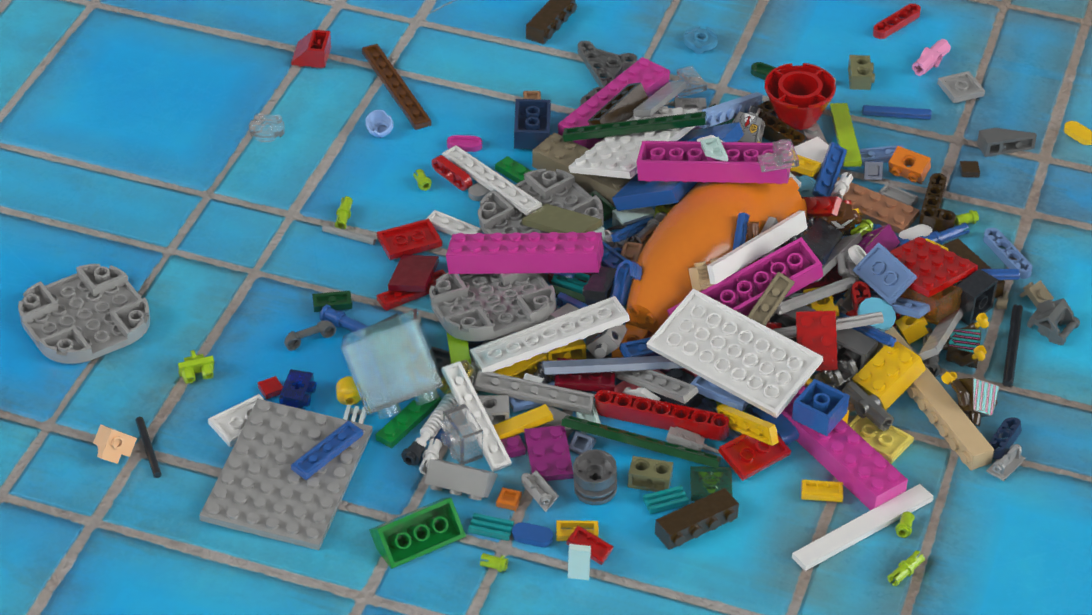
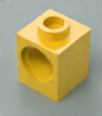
M905 315L895 321L901 335L909 345L929 333L926 328L928 323L924 316L918 319Z

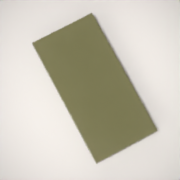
M550 204L543 205L522 219L524 226L548 233H587L595 231L603 225L602 219Z

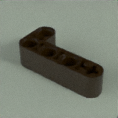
M770 100L756 106L761 109L758 117L765 122L763 138L771 143H791V148L805 142V136L776 118L777 114Z
M934 173L930 177L919 220V225H928L932 228V232H941L954 227L956 218L954 212L940 209L947 181L946 176L941 173Z

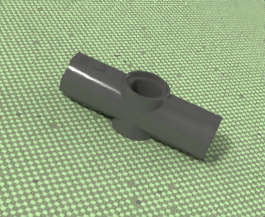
M853 381L847 383L842 392L850 395L849 401L854 405L858 416L861 418L867 417L880 430L885 431L889 429L894 422V418L881 407L879 398L874 394L868 395Z

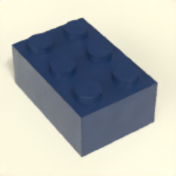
M516 99L514 149H534L550 136L551 100Z

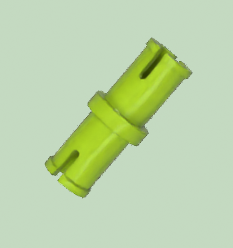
M345 196V199L344 197L341 199L340 207L336 212V228L346 229L353 203L351 197Z
M914 551L909 558L902 560L898 564V568L887 576L890 583L895 579V582L892 584L893 586H898L904 578L911 576L914 573V569L925 561L923 554L917 557L920 551Z

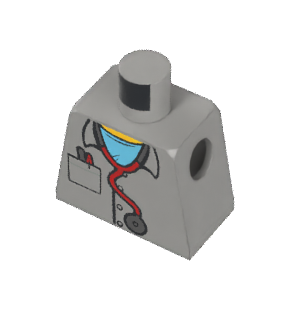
M622 324L606 329L601 333L587 336L586 348L596 359L604 358L620 346L627 328Z

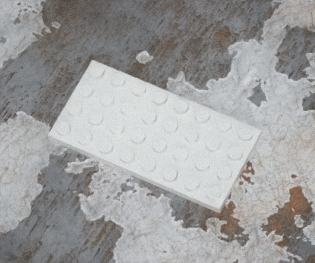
M663 106L651 117H635L633 115L626 121L702 111ZM695 126L605 137L569 165L570 173L631 179L637 174L636 162L642 141H678Z
M695 289L691 290L646 343L647 348L775 418L782 413L823 362V356Z

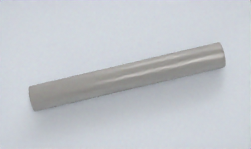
M325 224L322 227V231L371 245H375L376 238Z

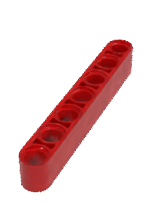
M599 390L595 394V407L600 416L669 430L670 427H679L697 433L703 438L717 441L725 440L729 436V418L724 414L610 390Z

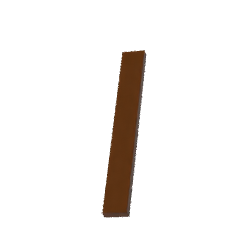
M374 44L363 47L362 54L414 129L417 130L431 126L430 118L379 45Z

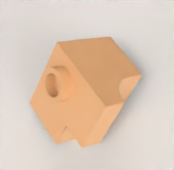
M100 424L93 444H96L98 447L97 457L118 464L121 454L130 457L137 438Z

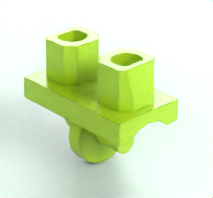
M191 350L190 357H185L184 362L178 363L179 377H182L186 384L194 382L196 379L195 374L200 372L203 379L213 378V355L204 357L203 354L196 355L195 350Z

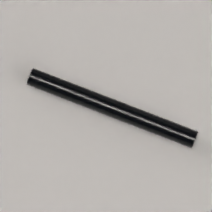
M137 417L135 421L154 478H159L162 474L143 417Z

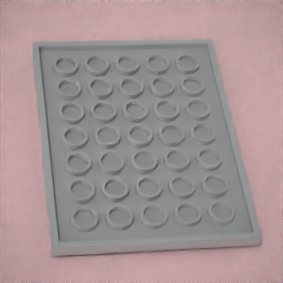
M257 399L199 515L200 521L320 550L372 434V426L350 421L363 430V436L305 480L291 470V464L348 420Z

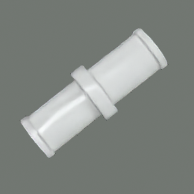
M848 172L843 173L840 180L836 182L831 196H838L842 199L843 195L849 190L853 176L849 174L846 177Z
M434 438L431 439L427 450L422 455L423 461L419 470L424 475H426L430 459H439L438 453L442 447V442L439 439H435V442Z

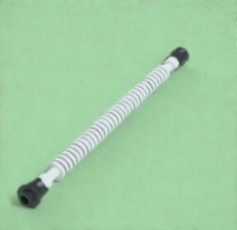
M503 337L485 340L482 342L481 345H484L486 343L492 342ZM471 358V365L465 366L464 370L473 384L480 369L474 359ZM451 389L448 390L420 429V438H417L408 448L402 451L401 456L406 464L415 466L420 463L422 453L427 446V441L435 438L458 405Z

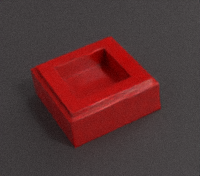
M276 376L258 382V388L266 400L284 393V388Z

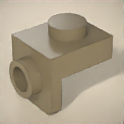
M1041 280L1036 284L1030 282L1023 287L1024 292L1019 295L1021 298L1028 295L1036 308L1038 303L1054 299Z

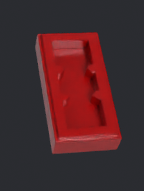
M579 525L566 541L567 545L591 546L590 559L600 565H603L614 547Z

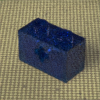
M290 369L279 395V403L303 410L309 407L311 394L315 393L317 382L314 381V374Z

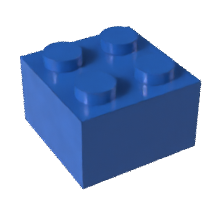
M814 379L794 401L792 419L827 436L847 414L850 395Z

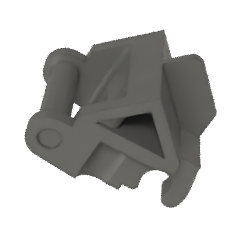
M1062 298L1056 301L1047 300L1038 303L1037 310L1030 317L1027 326L1031 328L1034 324L1037 325V331L1040 335L1046 336L1049 342L1064 345L1066 338L1074 328H1078L1080 321L1073 316V311L1065 299ZM1057 325H1059V326L1066 325V327L1062 330V332L1059 333L1060 330H1059V328L1057 327Z
M837 358L838 370H821L812 375L810 379H816L842 392L847 383L853 381L852 378L858 373V369L853 359L847 362Z

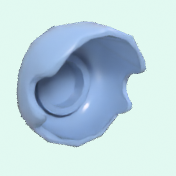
M374 110L365 119L369 133L377 138L387 136L394 127L391 116L387 115L384 110Z

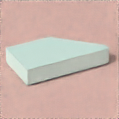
M719 137L701 140V147L705 156L728 161V155Z

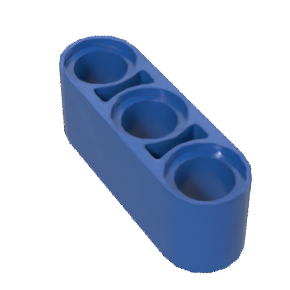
M755 406L747 409L748 414L775 424L778 436L786 445L799 439L797 428L782 413L775 418Z

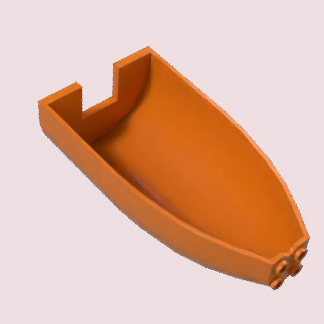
M789 177L788 183L697 182L667 213L642 249L637 261L642 267L641 280L632 278L626 309L630 321L626 322V324L648 330V338L652 337L668 319L667 310L681 303L691 292L692 285L688 268L694 267V263L703 261L709 264L711 263L710 259L720 258L733 250L739 213L749 214V222H759V234L769 217H775L779 223L800 210L805 211V217L807 218L806 202L804 198H801L796 181ZM748 233L746 234L745 243L748 241Z

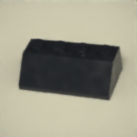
M807 217L808 229L791 237L788 241L781 244V247L802 237L819 261H822L823 257L843 237V234L822 218L814 219V217Z

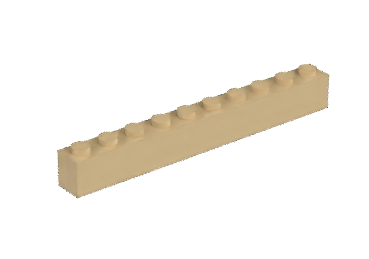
M893 326L885 331V333L895 337L896 341L913 351ZM878 342L876 354L885 346V344ZM925 366L926 370L906 390L909 397L913 398L919 409L928 417L930 423L934 424L940 435L946 439L951 449L958 454L961 461L970 470L991 464L994 448Z

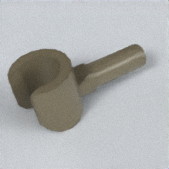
M1005 290L1003 292L1002 298H997V309H1007L1008 291Z

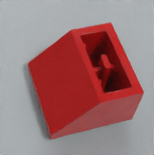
M312 30L298 41L291 65L325 68L331 50L330 31Z

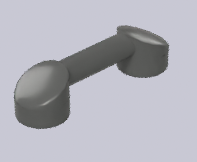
M320 321L317 325L298 332L291 331L286 336L284 344L288 350L293 351L301 345L300 339L319 332L324 338H330L336 333V327L330 321Z

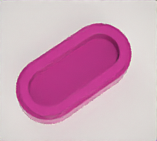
M452 135L447 139V148L450 149L457 145L465 152H477L482 149V139L478 136Z

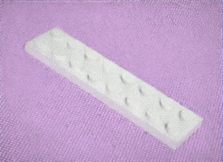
M614 296L470 349L471 356L482 372L493 373L498 369L531 359L533 356L547 353L560 346H566L576 340L585 339L587 336L595 333H601L611 327L620 326L630 321L629 314Z

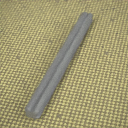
M847 277L781 302L775 313L782 315L852 288L856 280L852 277Z
M874 312L836 319V331L883 323L882 312ZM796 326L771 329L787 338L796 337Z

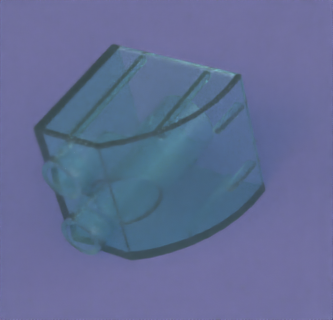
M417 308L343 336L341 349L367 415L377 412L379 419H385L402 411L399 405L400 402L414 398L417 405H422L439 397L437 389L443 387V380Z

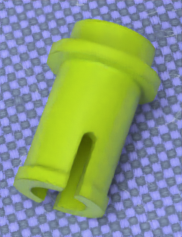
M422 169L416 170V173H413V177L418 182V188L424 191L430 189L431 179L425 175Z
M969 210L968 213L956 215L955 225L957 226L962 223L976 224L979 221L977 211Z
M863 219L856 228L851 230V235L860 233L863 236L872 231L874 227L872 221Z
M903 512L899 524L895 527L896 534L901 538H906L912 533L911 526L915 516L911 512Z
M483 553L481 559H484L480 561L481 567L497 569L498 572L506 571L508 559L505 556L498 557Z

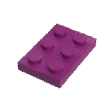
M558 425L524 429L531 474L537 470L545 481L572 479L574 473L565 427Z

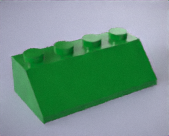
M451 497L442 498L369 529L376 549L391 569L466 537Z

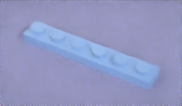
M756 92L703 109L702 112H706L707 121L706 125H700L699 127L704 129L734 119L738 112L748 114L751 105L758 106L762 103L763 94Z

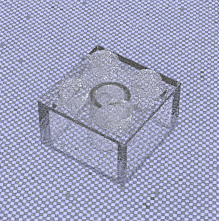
M462 404L443 411V420L441 421L443 434H441V440L450 449L452 458L456 459L461 465L483 458V429L468 407Z

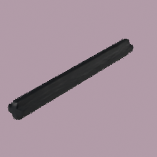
M1017 304L1013 305L1002 382L1005 387H1012L1014 382L1023 312L1022 305Z

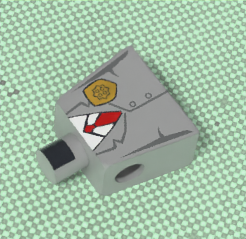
M751 105L748 114L738 112L732 122H739L744 133L738 142L757 143L762 141L765 122L758 117L761 111L760 108Z

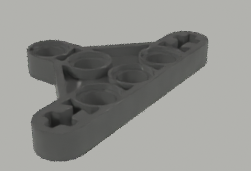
M584 40L578 43L577 52L599 87L604 88L623 73L624 70H627L637 62V56L633 53L618 55L596 49L590 41Z

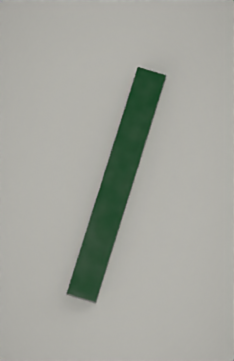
M704 111L565 128L562 137L563 142L700 126L706 125L707 115Z
M566 415L561 423V426L714 468L719 467L722 459L717 455Z

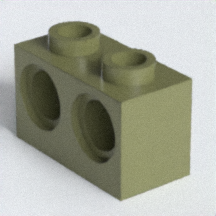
M849 55L848 76L850 89L871 90V83L875 82V73H873L874 63L871 62L869 55Z
M633 456L628 473V487L653 492L669 489L673 476V462Z

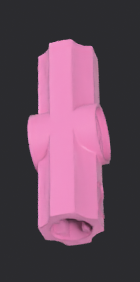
M942 39L937 41L931 48L926 47L922 51L921 57L912 65V70H914L916 75L921 76L932 67L937 68L940 65L942 58L950 51L951 46L948 41Z

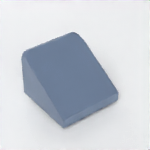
M576 431L569 445V450L578 454L592 450L596 444V439Z

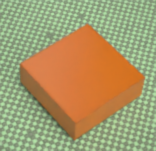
M502 487L496 501V507L516 511L522 498V492Z

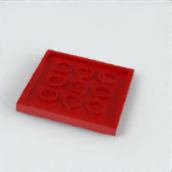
M917 237L889 251L918 277L908 288L928 298L972 275L978 268V265L970 260L964 259L954 252L947 251L922 237Z

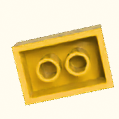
M897 341L893 347L885 345L852 380L868 395H876L881 402V407L887 410L926 368L919 355Z

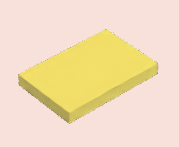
M857 415L848 424L890 464L913 443V436L892 425L885 431L880 430L867 417L861 418Z

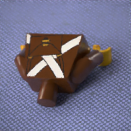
M843 201L837 216L814 217V219L822 218L841 231L843 236L851 235V230L855 228V224L858 225L862 222L859 208L852 209L851 204H846Z

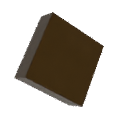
M960 161L961 177H980L978 161Z

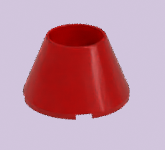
M792 63L781 65L773 69L765 79V91L778 119L796 130H804L814 126L836 92L833 76L825 69L808 63H803V66H792Z

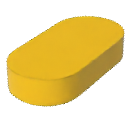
M1076 121L1065 123V134L1083 145L1092 144V131Z

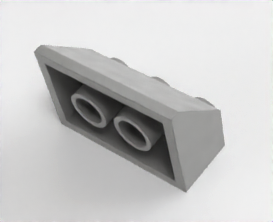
M430 459L425 484H429L430 489L442 491V488L450 489V494L461 496L462 493L470 494L469 498L481 501L482 497L486 498L489 496L498 473L445 460Z

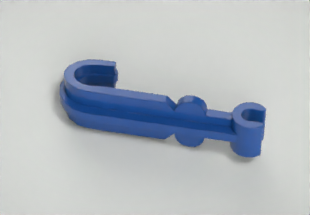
M624 260L617 267L610 298L615 296L622 306L627 304L632 278L641 280L642 267L637 262Z

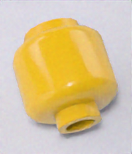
M352 376L340 379L336 385L338 401L343 405L359 403L362 399L361 382Z

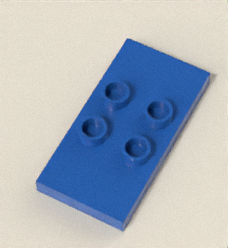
M736 122L704 129H693L678 141L697 142L698 138L713 135L719 137L724 142H738L744 133L740 123ZM637 173L612 200L617 211L678 203L697 182L638 181Z

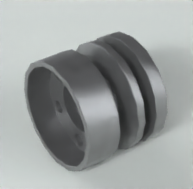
M587 450L581 453L573 464L575 495L579 500L590 505H602L609 502L617 492L616 460L611 454L603 450Z

